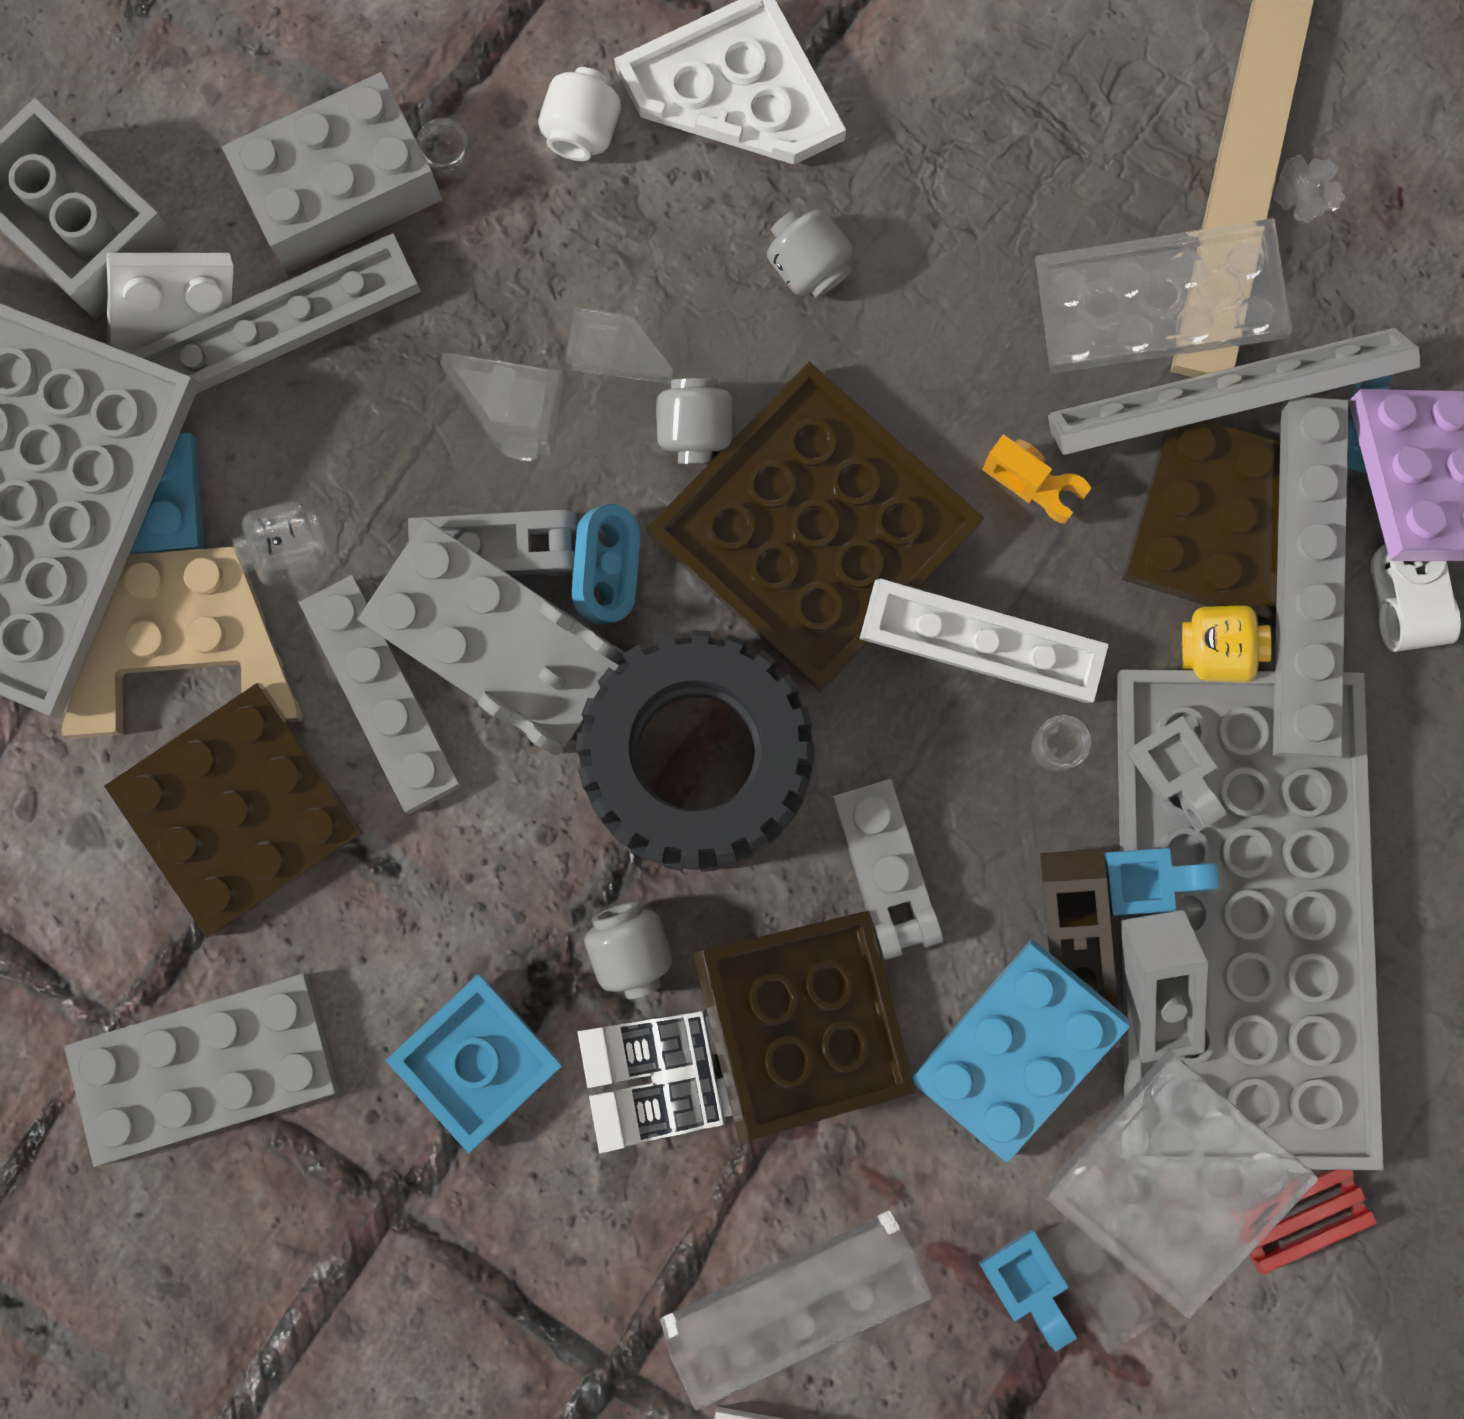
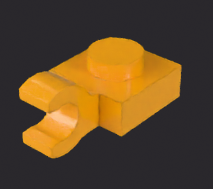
M1003 434L990 451L982 470L1026 502L1030 503L1032 499L1045 509L1049 517L1056 522L1066 524L1073 511L1060 502L1059 493L1070 491L1076 497L1083 500L1091 490L1089 483L1076 474L1050 475L1052 468L1044 463L1045 458L1037 448L1023 440L1018 439L1014 442Z

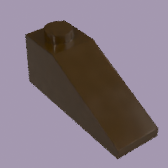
M1103 848L1040 853L1049 953L1118 1010L1108 885ZM1121 1038L1111 1047V1049L1122 1048Z

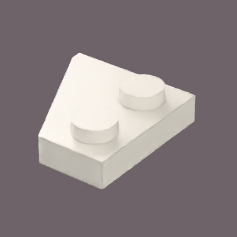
M107 253V345L129 353L231 307L233 263L230 254Z

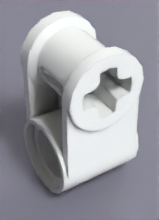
M1384 544L1373 555L1371 574L1379 607L1380 632L1386 647L1391 652H1399L1455 643L1460 634L1461 619L1457 602L1453 596L1447 561H1429L1427 563L1425 561H1412L1413 565H1404L1403 561H1390L1386 544ZM1390 563L1391 568L1386 570L1385 565Z

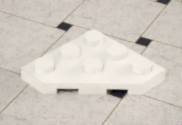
M737 0L614 58L616 71L641 118L793 165L845 141L846 129L776 0Z

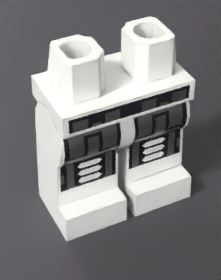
M706 1010L577 1031L587 1088L650 1075L652 1082L597 1092L589 1096L599 1154L660 1138L721 1126L727 1121V1116H732L723 1077H718L714 1056L717 1050Z

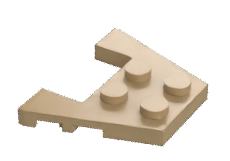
M235 547L129 554L75 683L62 724V736L69 739L124 735L123 676L127 673L241 665L242 692L256 683H261L289 723L303 722L302 711L298 701L293 696L283 670V662L277 654L265 624L266 618L240 552Z

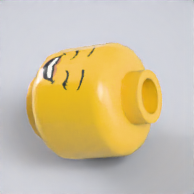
M1249 606L1198 608L1194 612L1191 622H1182L1183 670L1192 669L1198 678L1205 681L1251 682L1257 675L1259 662L1271 661L1270 625L1258 626L1256 613Z

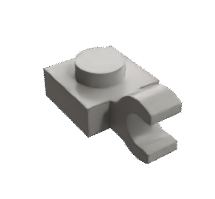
M1184 716L1133 745L1127 751L1160 803L1177 794L1187 819L1197 832L1227 815L1223 805L1203 779V777L1212 773L1218 767Z

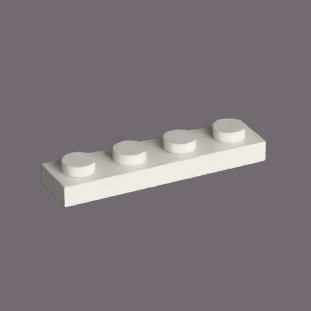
M878 579L874 582L860 635L861 640L1085 703H1093L1095 700L1109 645L884 579Z

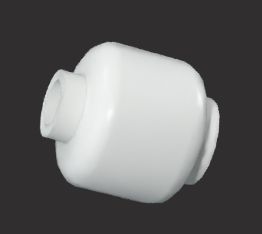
M579 67L575 72H565L556 75L549 85L538 118L540 131L547 139V146L556 154L574 161H586L593 155L603 153L611 143L621 111L620 98L614 89L608 85L607 77L597 70Z

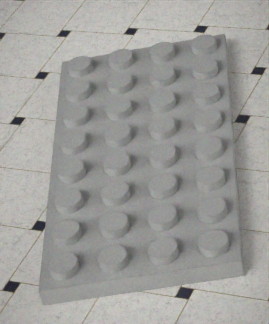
M1120 670L1117 673L1120 851L1170 848L1172 867L1217 863L1220 888L1209 892L1175 893L1176 910L1185 911L1208 961L1205 1046L1203 1053L1142 1063L1138 1052L1122 971L1123 1015L1130 1020V1028L1123 1034L1125 1163L1130 1167L1384 1170L1364 673L1343 672L1342 757L1335 760L1273 756L1274 671H1258L1255 679L1248 683L1205 681L1198 678L1193 670ZM1181 716H1184L1218 767L1212 773L1203 777V779L1219 799L1227 815L1200 832H1197L1187 819L1177 794L1163 803L1159 802L1127 753L1130 747ZM1162 913L1139 914V915H1125V916H1121V946H1122V920L1132 919V918H1138V917H1144V916H1150V915H1156V914H1162Z

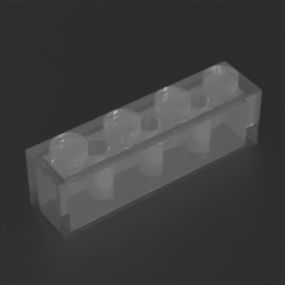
M889 1210L660 1318L672 1362L695 1411L932 1299V1296L910 1244Z

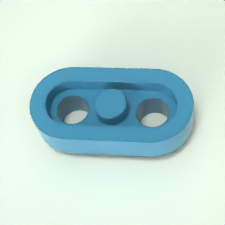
M606 504L588 511L581 518L577 527L572 601L578 614L587 622L595 625H604L622 620L631 612L636 598L640 529L632 513L617 504ZM599 529H602L607 535V546H604L598 538ZM595 586L602 592L603 601L601 605L597 603L594 597Z

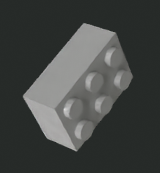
M382 72L221 146L271 249L286 273H290L442 201L432 171Z
M36 98L29 102L0 130V231L90 317L97 321L107 311V253H167L179 242L160 215Z

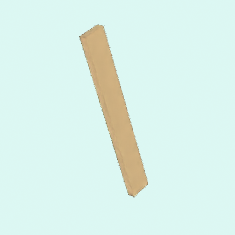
M1252 0L1170 370L1172 373L1196 377L1235 367L1314 0Z

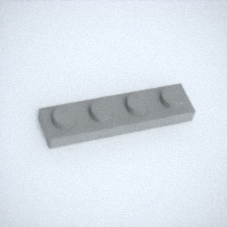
M351 575L300 601L299 604L404 812L411 814L461 788L462 785L388 640L357 620L368 604V601L354 576Z

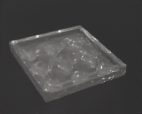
M1168 1049L1041 1190L1047 1201L1186 1318L1190 1319L1317 1182L1318 1178L1305 1164Z

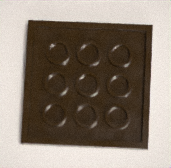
M808 361L733 438L729 446L723 449L646 529L647 534L821 694L869 643L868 641L861 640L860 635L875 580L884 579L920 589L982 524L984 517L815 365Z

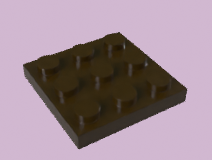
M1209 420L1165 430L1122 580L1208 607L1249 606L1255 611L1258 622L1276 627L1280 442Z
M261 683L254 684L104 785L206 938L215 935L364 834L267 689Z
M869 910L693 953L739 1142L752 1141L916 1093Z

